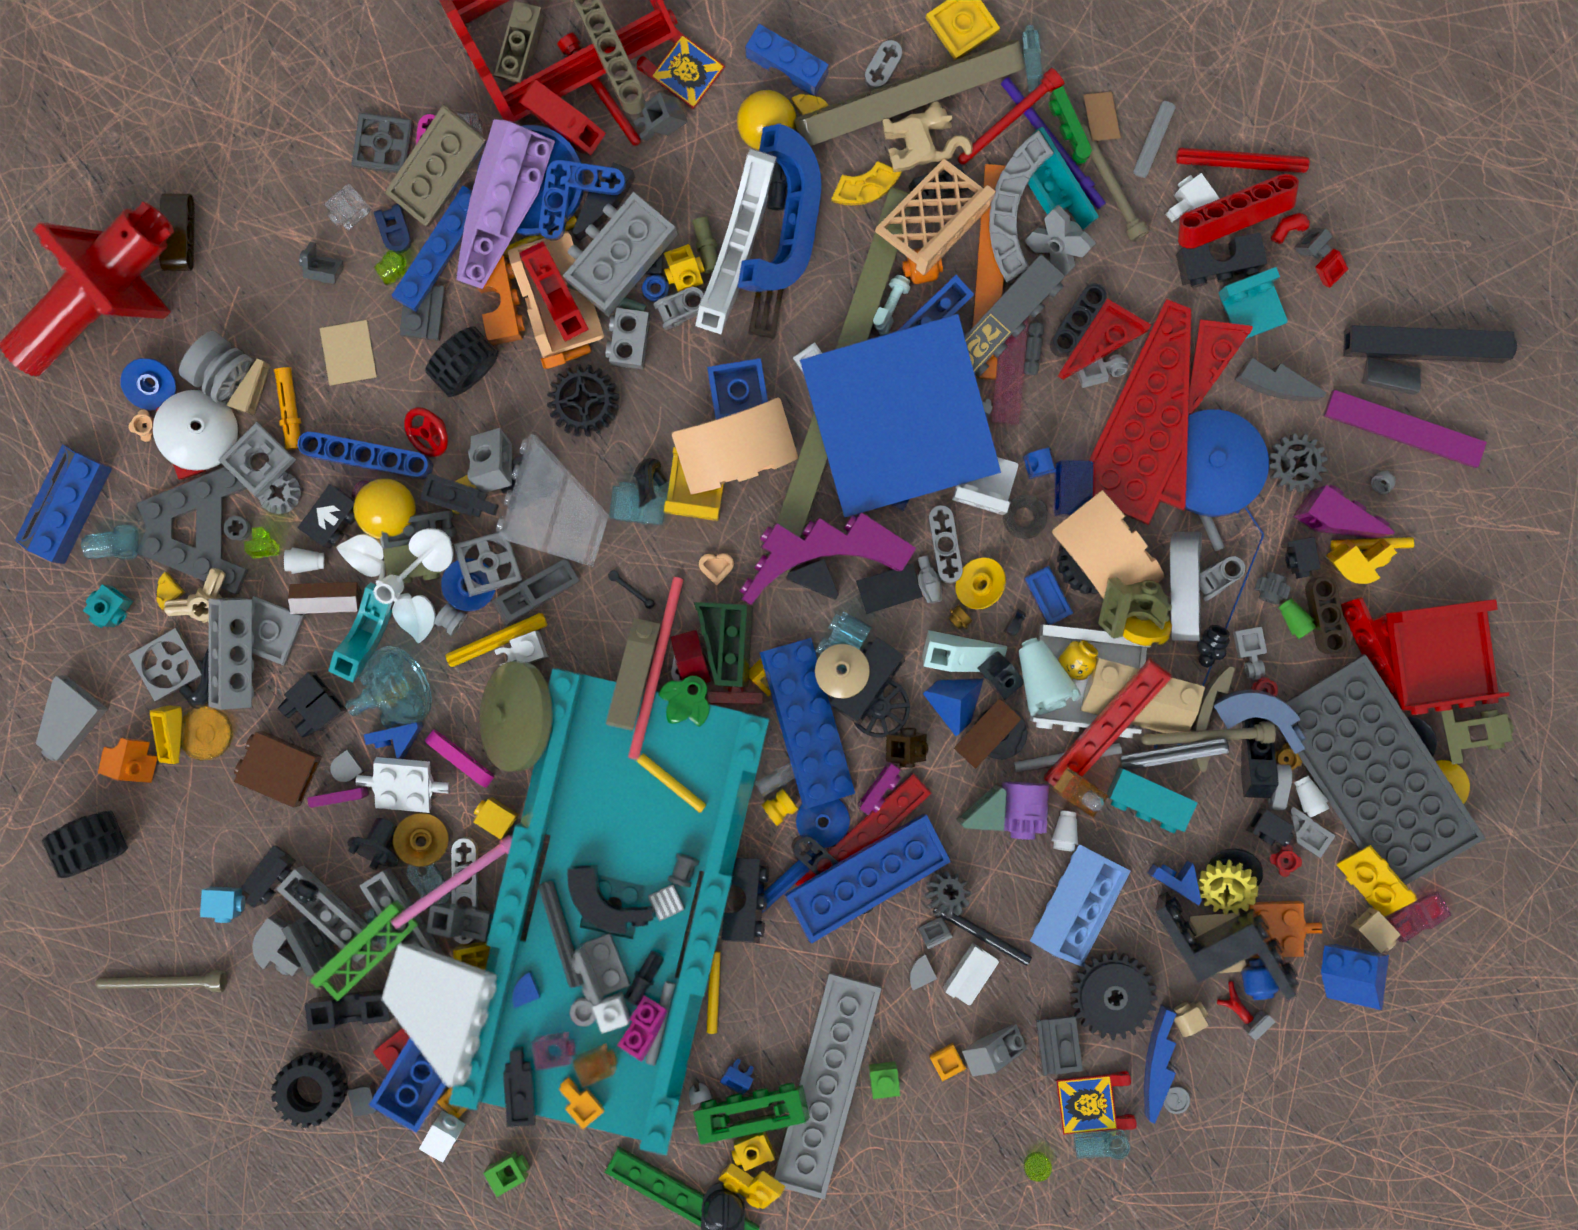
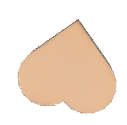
M725 553L717 556L705 554L699 560V568L718 586L734 568V561L730 555Z

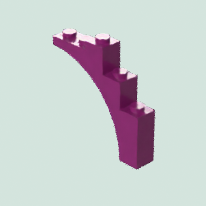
M863 513L857 514L856 517L852 515L843 528L847 531L845 534L820 518L816 519L815 522L810 520L802 532V535L805 536L803 540L779 524H774L773 528L767 526L760 537V540L763 541L760 548L769 554L767 557L762 555L754 567L758 571L752 580L747 578L740 589V592L743 593L740 599L752 605L763 589L781 573L799 563L817 557L831 555L859 556L880 562L898 572L904 569L916 548Z

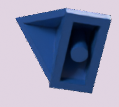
M984 678L938 680L923 693L955 736L959 735L971 723Z

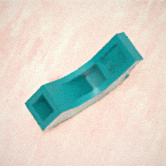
M371 582L365 588L357 617L349 633L334 650L328 672L352 683L361 674L373 656L392 614V609H390L392 602L384 604L378 601L374 595V588L377 585Z

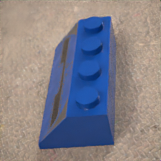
M62 444L15 541L27 551L50 562L65 564L112 468Z

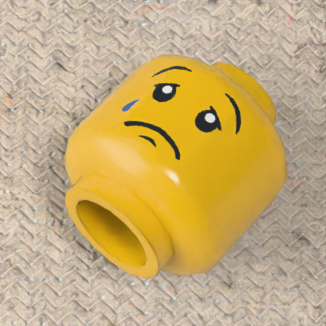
M1085 640L1072 641L1059 656L1058 661L1072 680H1085L1096 666L1098 651L1091 643Z

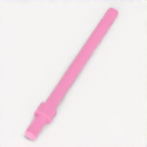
M513 835L505 836L499 841V845L391 919L390 921L393 926L398 929L505 853L509 854Z

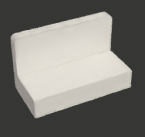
M972 942L944 984V991L953 998L957 997L967 1005H971L998 965V959Z

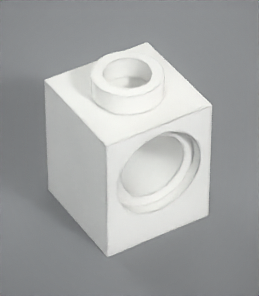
M622 992L602 998L599 1004L593 1005L601 1033L628 1025L630 1014Z
M442 1110L419 1149L443 1163L464 1128L465 1123Z

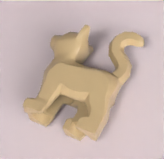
M937 101L932 102L924 113L911 114L898 122L892 123L888 118L882 120L885 139L904 138L906 142V148L903 150L896 148L888 149L893 172L910 170L917 165H926L931 162H941L943 159L948 160L952 157L957 146H962L965 154L969 155L973 150L972 142L963 135H955L947 141L942 151L935 149L929 129H948L952 127L951 122H949L952 120V116H948L946 109Z

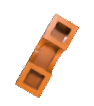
M504 255L501 256L483 289L477 287L481 293L496 292L501 297L500 305L495 311L482 314L486 338L492 345L522 340L521 331L526 330L523 316L518 315L516 305H520L518 290L513 289L511 279L515 278L511 263H508Z

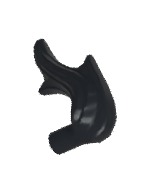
M644 459L637 465L633 474L638 486L639 508L647 505L651 499H656L653 479L658 487L668 482L661 472V463L657 459Z
M209 647L204 659L198 660L202 673L198 688L194 692L189 685L185 684L179 689V692L188 701L189 705L196 709L209 705Z

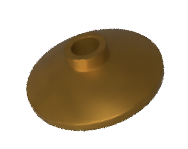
M418 813L410 815L399 823L394 832L393 845L395 852L403 862L411 866L425 867L432 865L446 852L448 846L447 829L438 818L430 814ZM420 838L426 840V844L422 847L416 845V841Z

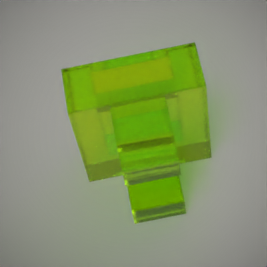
M264 527L252 528V540L244 541V549L249 556L254 559L280 555L279 544L270 538V533L265 531Z

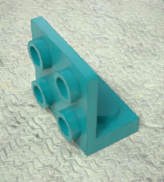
M1277 267L1227 285L1218 292L1230 323L1253 326L1246 339L1288 322L1273 284L1280 277Z

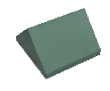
M997 784L994 785L956 820L965 829L1004 831L1006 791L1003 787Z

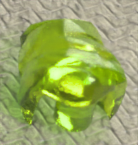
M389 250L373 268L387 286L395 283L398 278H402L407 272L405 268L407 262L404 256Z

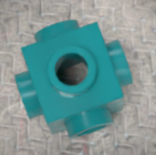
M102 584L97 591L89 595L86 600L87 605L83 611L90 616L88 620L97 627H115L126 619L128 614L126 611L134 601L114 586Z

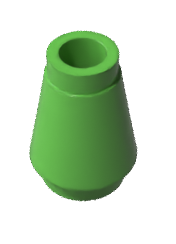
M1292 598L1278 607L1292 636L1295 634L1300 639L1316 628V625L1313 623L1314 619L1294 602Z

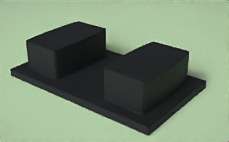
M913 563L906 565L902 571L890 570L856 581L866 614L923 597Z

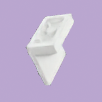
M997 457L1001 473L956 485L952 500L1000 515L1006 514L1010 504L1008 499L1018 469V463Z

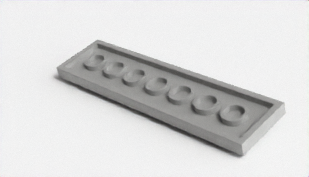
M831 972L828 973L798 1085H803L810 1118L806 1123L787 1127L774 1174V1179L786 1186L784 1189L821 1199L826 1197L880 996L881 986Z

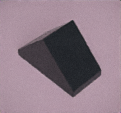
M824 559L792 571L787 575V580L836 601L838 597V592Z

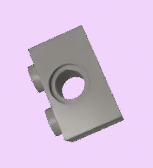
M501 428L471 436V444L468 449L470 469L467 471L470 483L475 485L482 493L511 486L512 443Z

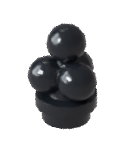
M1210 625L1204 631L1203 639L1197 643L1196 647L1200 653L1198 660L1201 666L1211 667L1215 660H1222L1226 656V648L1230 642V633L1224 627Z

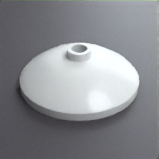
M188 390L169 397L159 407L153 422V436L159 451L168 461L178 467L198 471L210 469L221 464L218 460L237 442L238 426L234 413L226 403L218 404L211 399V396L204 394L200 390ZM193 422H198L201 428L193 430L190 425Z

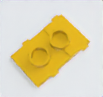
M1371 845L1336 864L1346 875V880L1350 885L1353 884L1365 897L1366 901L1374 907L1373 909L1379 911L1384 917L1417 900L1413 891L1408 889L1389 867L1386 860L1381 858Z

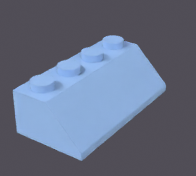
M1079 844L1077 850L1071 856L1064 875L1058 882V887L1052 899L1047 903L1046 910L1040 922L1036 925L1030 942L1056 957L1082 967V963L1085 962L1131 871Z

